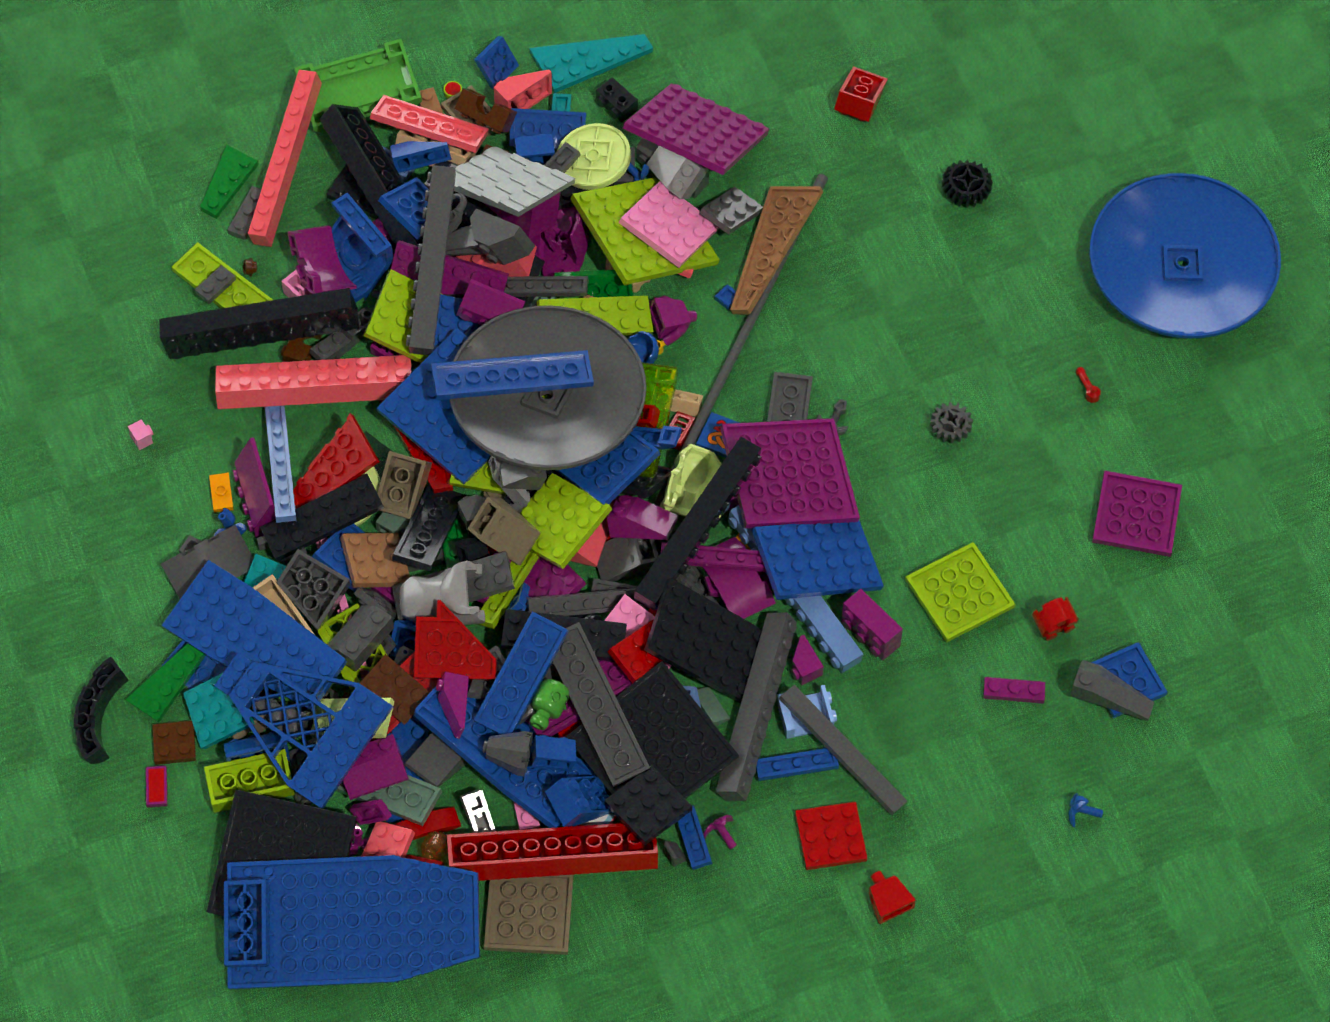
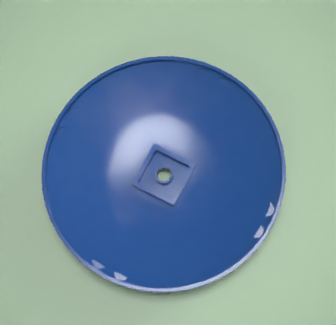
M1169 173L1156 175L1127 186L1117 193L1101 210L1095 221L1090 239L1089 256L1092 272L1098 287L1110 304L1137 325L1152 332L1176 338L1212 337L1227 333L1244 325L1254 318L1270 300L1280 274L1281 253L1279 242L1270 221L1262 210L1249 197L1234 187L1219 180L1196 174ZM1185 261L1188 265L1183 267L1178 262Z

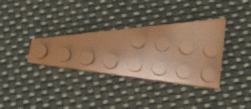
M770 186L730 309L732 314H751L823 193L821 186Z

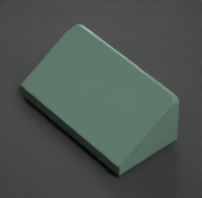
M710 687L697 689L701 709L716 727L730 720V717Z

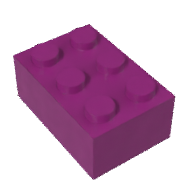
M862 589L858 590L843 603L841 618L843 626L847 630H851L859 642L865 643L875 657H879L884 661L900 647L903 628Z

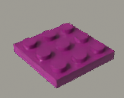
M542 557L538 558L523 582L530 586L528 594L530 597L575 594L586 585L585 581L568 564L564 569H561Z

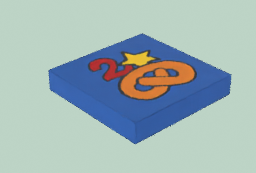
M711 412L696 446L726 458L727 454L720 428L722 424L739 422Z

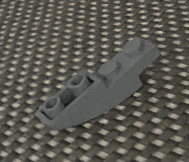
M367 306L358 312V329L334 332L310 348V354L317 360L339 359L364 338V333L373 311Z

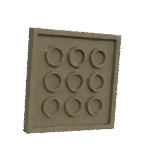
M574 875L490 880L484 950L568 955Z

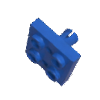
M497 36L474 59L489 86L493 89L499 81L505 80L519 66L502 36Z

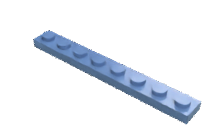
M285 406L265 407L276 523L296 521Z

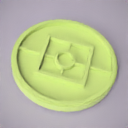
M594 123L576 128L561 141L557 149L558 151L567 142L580 151L581 156L565 174L575 178V183L572 186L586 190L604 188L613 184L624 175L631 161V149L626 136L617 128L607 124Z

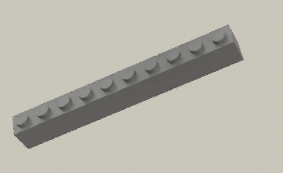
M433 165L432 172L428 171L427 183H430V190L426 189L425 201H428L427 208H423V219H426L425 226L421 225L420 237H423V244L419 243L418 255H421V260L416 263V273H419L418 280H414L413 291H416V298H412L411 310H414V314L409 317L408 326L412 330L411 335L407 334L406 346H409L410 353L430 355L434 351L456 178V168Z
M788 612L767 613L729 743L739 757L721 771L716 792L725 801H746L751 790L752 779L756 772V765L761 754L762 744L766 737L769 720L771 719V712L776 701L777 691L797 627V622Z

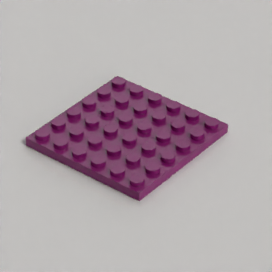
M672 83L630 117L623 129L721 175L729 171L768 135L770 129L760 122H754L745 115L737 114L728 107H722L710 99L702 98L697 93L689 92L680 85Z
M834 418L722 424L720 429L727 456L740 437L761 448L760 456H762L760 463L757 467L753 466L750 470L752 472L747 482H742L740 485L741 490L737 495L745 529L784 524H831L859 521L860 516Z

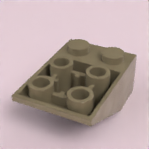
M488 496L468 527V530L480 541L499 553L506 551L509 559L518 565L522 564L541 534L539 530L501 497Z

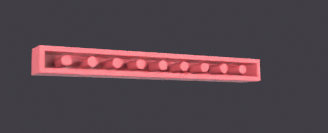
M298 71L248 231V235L254 245L272 247L322 85L317 72Z

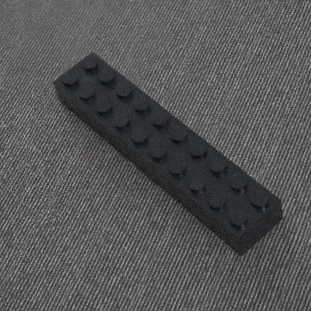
M332 104L320 118L323 128L329 134L332 143L337 147L341 158L349 167V171L357 180L358 186L363 190L367 201L370 202L375 210V214L383 223L384 229L392 238V242L397 245L399 240L419 246V243L423 244V238L417 240L378 201L381 195L405 183L358 107Z
M350 288L162 318L159 319L160 339L169 358L180 359L186 356H198L205 353H217L223 350H235L248 346L254 347L260 344L313 337L321 334H332L339 331H351L359 328L358 308Z

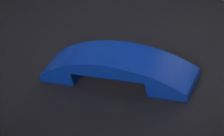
M635 426L633 431L657 449H670L676 447L682 428L663 426L662 429Z

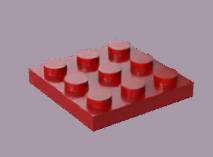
M856 802L795 810L806 870L867 861L868 858Z

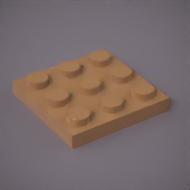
M346 533L341 535L340 540L353 588L392 587L410 578L407 565L392 560L393 553L400 541L398 533Z

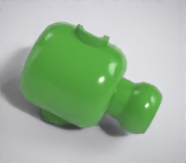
M544 679L531 701L532 708L536 711L530 718V724L534 728L545 730L549 725V718L558 719L563 710H566L569 690L563 683L554 679Z

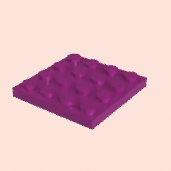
M1104 471L1092 543L1171 557L1182 485Z

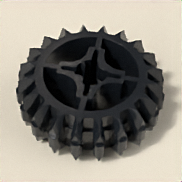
M968 159L965 163L959 160L958 165L953 162L951 167H947L946 172L943 174V193L946 194L947 199L952 198V204L958 202L959 207L962 204H965L966 207L972 204L975 207L977 203L982 204L983 200H987L992 191L993 181L991 180V173H988L987 168H983L982 163L976 165L975 160L972 163H969Z

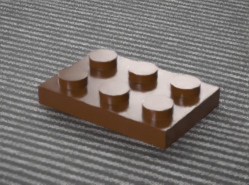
M386 654L360 682L361 685L379 697L392 698L395 701L392 715L403 725L413 717L416 707L430 693Z

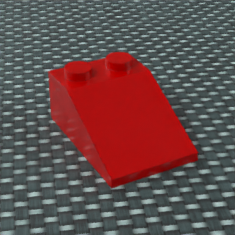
M853 66L839 91L834 110L839 111L843 115L856 117L860 121L869 122L888 78Z

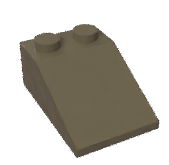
M389 451L377 493L384 506V509L380 511L411 519L427 483L432 463Z

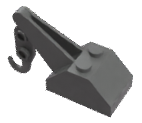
M462 193L453 194V199L459 198L460 203L451 211L446 255L486 254V258L494 264L498 262L503 265L530 255L535 245L520 226L475 209L470 217L471 225L456 231L462 221L467 199Z

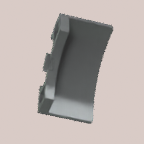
M236 525L219 532L212 538L194 545L191 549L179 553L162 563L161 566L179 599H181L208 560L237 578L249 571L254 558Z

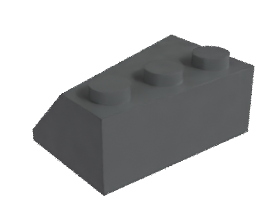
M297 549L276 583L318 631L330 618L348 590L350 579Z

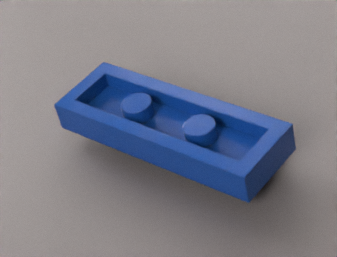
M692 806V811L677 822L691 867L695 870L713 863L696 809Z

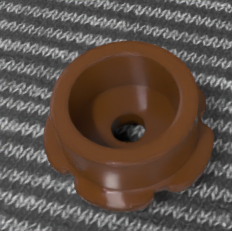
M252 258L244 259V275H250L251 277L253 273L257 272V262L253 261Z

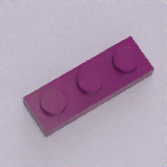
M985 677L983 699L1044 704L1045 682Z

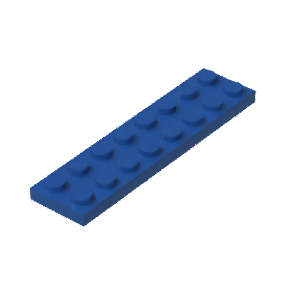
M588 350L431 363L436 400L592 387L594 384Z

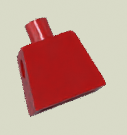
M877 871L870 876L875 885L869 888L868 894L879 925L915 907V898L897 876L894 875L885 879L881 871Z

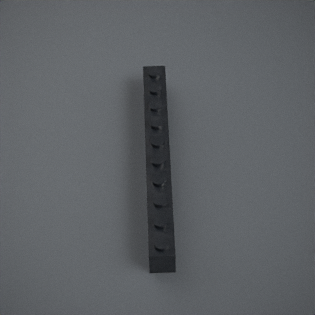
M743 437L739 438L635 590V600L654 611L656 610L667 579L672 578L676 580L680 574L683 575L686 572L688 561L696 557L699 552V545L707 541L710 529L718 525L720 521L719 516L722 512L725 513L728 510L731 498L737 497L741 490L740 485L743 481L747 482L752 472L750 470L753 466L757 467L760 463L762 456H760L761 448Z

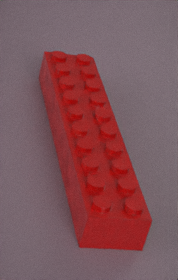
M623 823L447 835L449 867L478 872L479 881L658 869L657 839L655 838L647 845H644Z

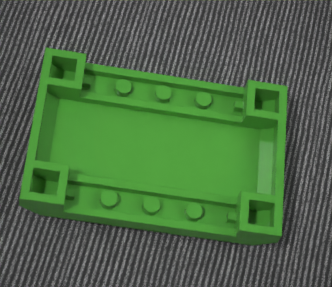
M402 39L384 43V48L315 67L310 63L294 68L296 77L299 70L317 72L322 82L311 117L312 127L315 132L326 133L320 118L332 104L358 107L366 121L372 120L370 119L372 110L383 95L414 105L422 102Z

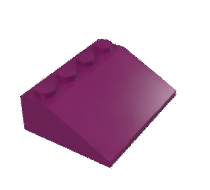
M254 437L248 440L235 461L236 470L232 471L235 482H240V486L237 489L240 498L245 500V503L242 504L245 515L249 514L250 520H247L249 531H254L255 538L264 536L260 527L275 520L276 516Z

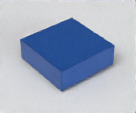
M727 284L715 295L714 299L729 310L731 309L736 291Z

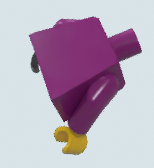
M665 295L649 301L651 319L659 339H663L662 341L657 340L658 346H660L658 355L663 353V346H669L687 332L691 322H696L697 320L696 311H687L684 301L672 299Z

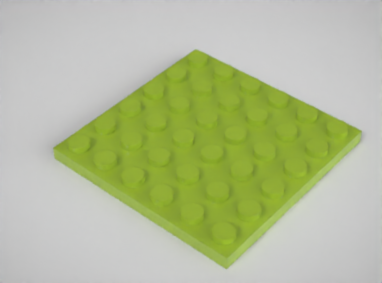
M657 177L574 193L570 198L624 285L674 275L689 269L697 270L715 266L720 261L707 240L678 268L619 224L621 217L660 181Z

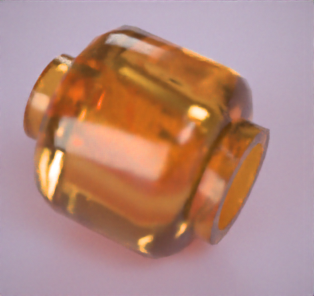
M430 832L427 834L420 846L423 858L437 861L444 859L448 853L447 836L444 833Z

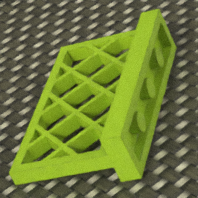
M358 603L327 620L318 630L325 644H328L338 633L332 631L330 626L338 622L342 623L343 627L348 622L350 614L360 608ZM380 644L377 647L376 653L369 656L374 658L371 667L361 665L357 671H354L345 665L341 671L344 680L360 683L361 681L358 679L360 669L370 672L376 665L377 660L386 654L383 646ZM349 687L350 690L353 692L355 688Z

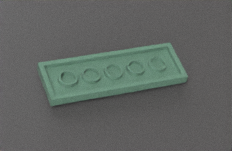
M408 775L409 780L355 799L362 802L382 799L391 814L423 826L442 794V790L439 787ZM342 781L336 791L348 796Z

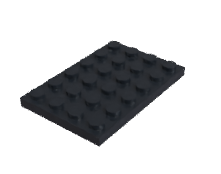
M670 578L666 581L644 650L741 704L762 629Z

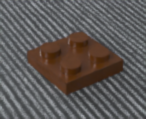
M192 721L152 724L155 765L196 761L195 729Z

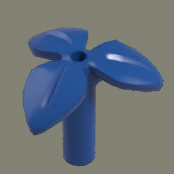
M630 163L627 170L634 176V181H639L646 178L649 173V166L644 164L642 171L639 172Z
M224 508L218 515L225 528L218 529L214 536L234 526L236 518L227 508ZM235 524L240 534L247 530L245 524Z
M1075 793L1069 804L1071 807L1068 812L1070 824L1072 827H1075V814L1078 812L1101 818L1103 810L1087 806L1086 804L1089 801Z

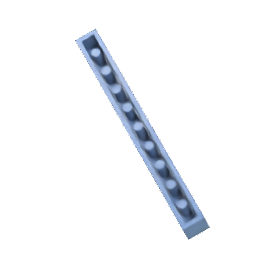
M738 505L730 510L728 522L733 529L738 531L739 537L745 545L747 544L751 550H758L752 533L754 528L745 529ZM821 596L785 599L786 603L795 609L797 618L806 624L810 636L817 639L821 651L827 653L830 657L832 666L838 669L841 674L862 661V651Z

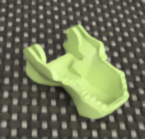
M689 444L677 455L674 461L676 468L669 474L664 499L659 506L684 517L687 516L722 465L714 452L693 444Z

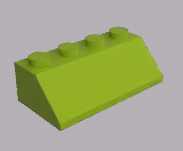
M285 749L280 750L275 759L289 780H292ZM267 753L204 767L214 813L231 809L235 790L276 799L295 795L294 790L286 784Z

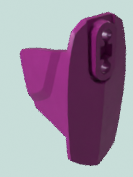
M575 206L558 210L556 225L530 239L537 246L535 256L545 261L542 267L543 276H554L556 272L561 271L576 272L580 271L588 246L589 228Z

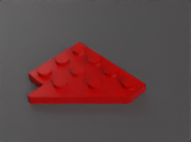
M437 600V617H416L415 679H442L444 673L449 672L469 676V680H495L497 659L441 600Z

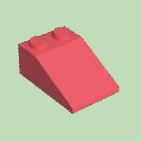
M543 70L512 76L499 81L494 86L495 104H502L508 108L530 109L552 94V72L550 70Z

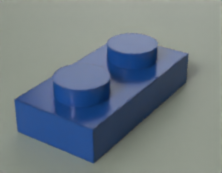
M526 583L520 586L508 609L525 611L527 598L530 597L528 595L530 586Z

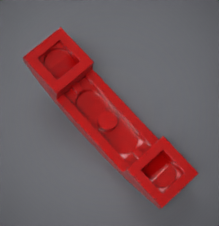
M455 807L431 811L423 826L408 820L394 824L413 830L415 832L413 840L439 831L445 833L461 827Z

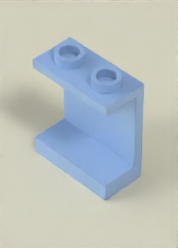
M821 685L819 693L805 696L834 725V722L837 721L835 709L831 710V693L826 691L825 685ZM777 694V706L786 739L812 734L779 700L782 694Z

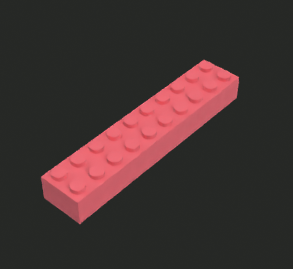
M404 355L216 366L215 393L217 408L232 409L385 400L412 373L411 359Z

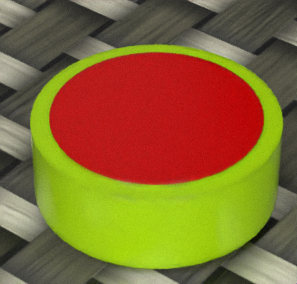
M450 81L444 85V95L447 99L462 91V86L459 82Z

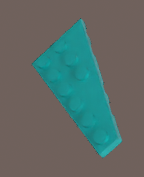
M641 34L529 48L540 71L550 70L552 72V91L557 93L652 53L653 46L646 35Z

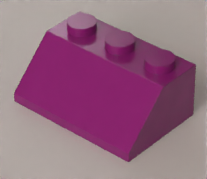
M471 279L457 316L465 321H471L482 326L501 314L523 308L525 301Z
M392 734L386 736V738L369 742L345 776L343 782L350 800L409 780L399 745L394 735Z

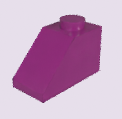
M801 635L793 658L791 674L795 680H799L800 684L804 685L822 676L824 666L805 635Z

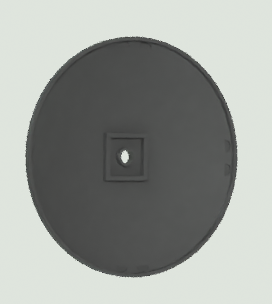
M563 306L525 307L501 314L480 326L463 343L453 362L588 350L594 380L593 386L450 399L453 414L464 433L474 444L491 456L506 463L528 469H568L590 463L605 456L617 448L630 435L640 419L645 404L646 377L639 355L628 339L619 330L601 318L581 310ZM545 394L552 395V398L544 399L542 396Z

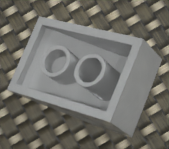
M658 146L646 164L663 185L679 199H690L709 170L661 146Z

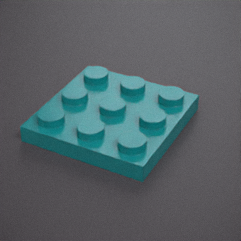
M223 673L183 693L201 749H207L249 728L231 698L214 686ZM250 717L251 722L255 725L253 717Z

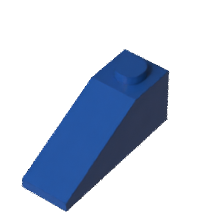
M407 141L390 146L394 166L398 173L452 160L447 142Z

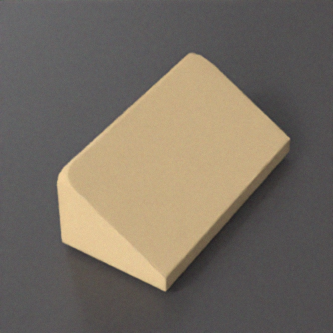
M666 387L662 395L660 408L672 412L679 411L697 417L703 396Z

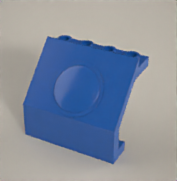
M346 193L332 202V207L340 215L332 227V234L340 264L351 282L357 285V289L351 290L356 303L362 298L364 300L368 298L393 262V251L389 241L352 197Z

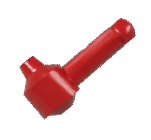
M1078 367L1076 375L1079 376L1086 389V400L1090 403L1098 402L1101 394L1099 387L1091 384L1083 367Z

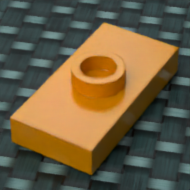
M229 472L209 475L214 513L222 512L224 508L230 511L234 510Z

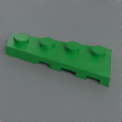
M186 644L125 700L157 722H160L206 655L190 644Z

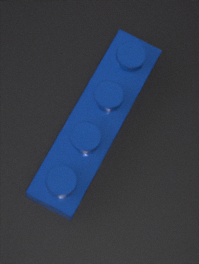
M827 748L758 759L756 765L758 781L839 769L838 759Z

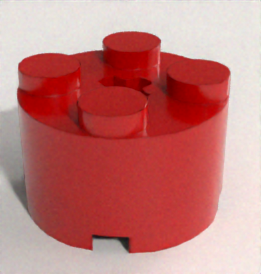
M1060 597L1042 605L1043 610L1038 612L1036 609L1032 613V617L1042 637H1045L1047 641L1057 637V633L1061 631L1068 633L1074 630V624L1079 620L1068 597H1065L1064 600Z

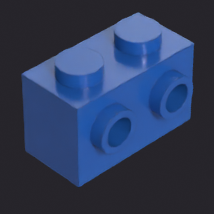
M547 735L535 736L531 746V767L562 771L572 770L576 763V740L566 737L554 738Z

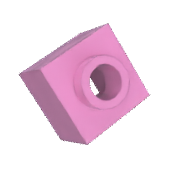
M142 419L128 426L130 437L139 450L153 444L152 435L154 433L149 425L144 424Z

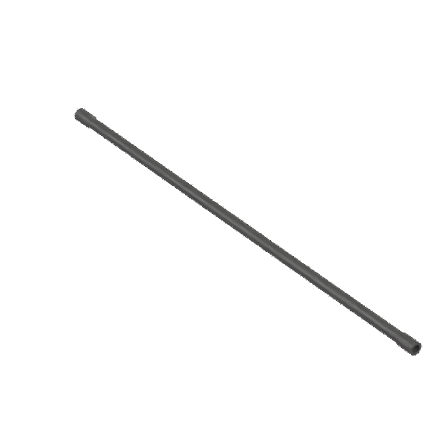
M818 174L813 186H821L823 190L828 181L827 176ZM802 229L753 311L748 315L681 450L689 444H695ZM667 484L661 488L654 505L660 506L664 499Z

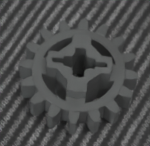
M949 402V406L942 403L941 409L936 407L935 413L931 414L930 426H932V433L937 432V439L942 436L943 442H946L947 439H950L951 443H954V439L961 442L962 436L967 438L968 432H971V425L973 423V419L970 418L971 413H965L966 407L959 408V403L956 406H953L952 402Z

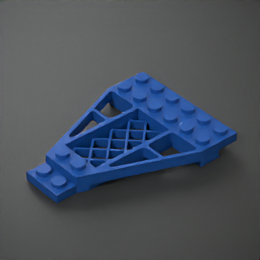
M239 652L214 685L231 698L286 784L321 809L325 807L393 709L390 703L360 683L252 662ZM281 673L320 680L322 682L315 692L310 695L282 677ZM272 676H274L275 678H277V679H274V680H270V678H271ZM282 682L293 690L283 692ZM328 682L355 688L339 712H334L318 701V696ZM278 683L280 693L269 695L268 685ZM263 688H265L266 696L258 697ZM298 693L309 701L300 703ZM295 694L296 704L286 706L284 696ZM281 697L282 707L272 709L270 699ZM267 700L268 710L257 712L256 702ZM252 704L254 712L249 709ZM311 705L313 715L302 717L301 707ZM315 705L326 711V713L316 714ZM297 708L299 718L288 720L287 710ZM283 711L285 721L274 723L272 713ZM269 714L270 723L260 717V715ZM328 716L329 727L319 728L317 718ZM250 717L255 718L281 736V741L273 752L270 751ZM314 719L315 729L304 731L303 721ZM300 722L301 732L290 734L289 724ZM285 725L287 734L276 727ZM324 731H325V733H324V734L322 735V737L320 738V733H319V732H324ZM316 733L318 743L307 745L305 735ZM302 736L303 745L295 741L293 738ZM287 742L292 743L307 754L306 760L292 780H289L275 759Z

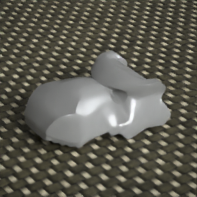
M464 561L457 563L452 568L445 569L435 577L411 576L400 587L401 616L416 623V617H437V600H441L464 625L484 623L485 611L480 610L478 606H469L467 577L482 576V564Z

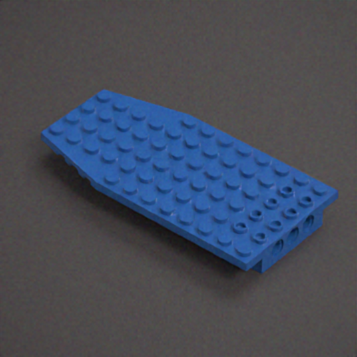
M395 855L227 863V881H224V966L227 967L229 990L397 983L480 958L478 872L441 866Z

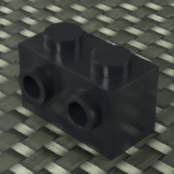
M613 77L596 89V102L598 105L607 109L614 119L617 118L621 123L638 110V99Z

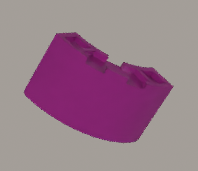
M331 226L288 231L292 256L296 255L298 262L296 270L300 279H305L307 283L305 287L310 293L315 294L350 288V290L357 289V285L351 282L340 264Z
M736 537L714 546L746 549ZM702 567L718 590L727 610L743 619L776 603L766 580L762 582L757 571Z

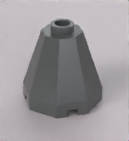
M521 731L490 736L488 741H484L483 753H486V759L513 774L525 776L531 753L530 746H532L533 732Z

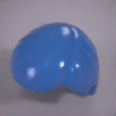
M639 331L638 334L630 336L628 341L639 355L643 368H649L658 358L659 346L656 338L645 331Z

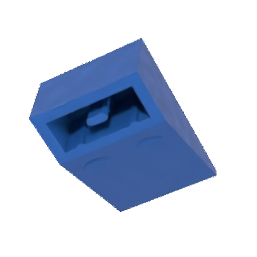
M597 776L561 778L545 791L563 827L576 826L613 813L605 805V799L610 796L604 784Z

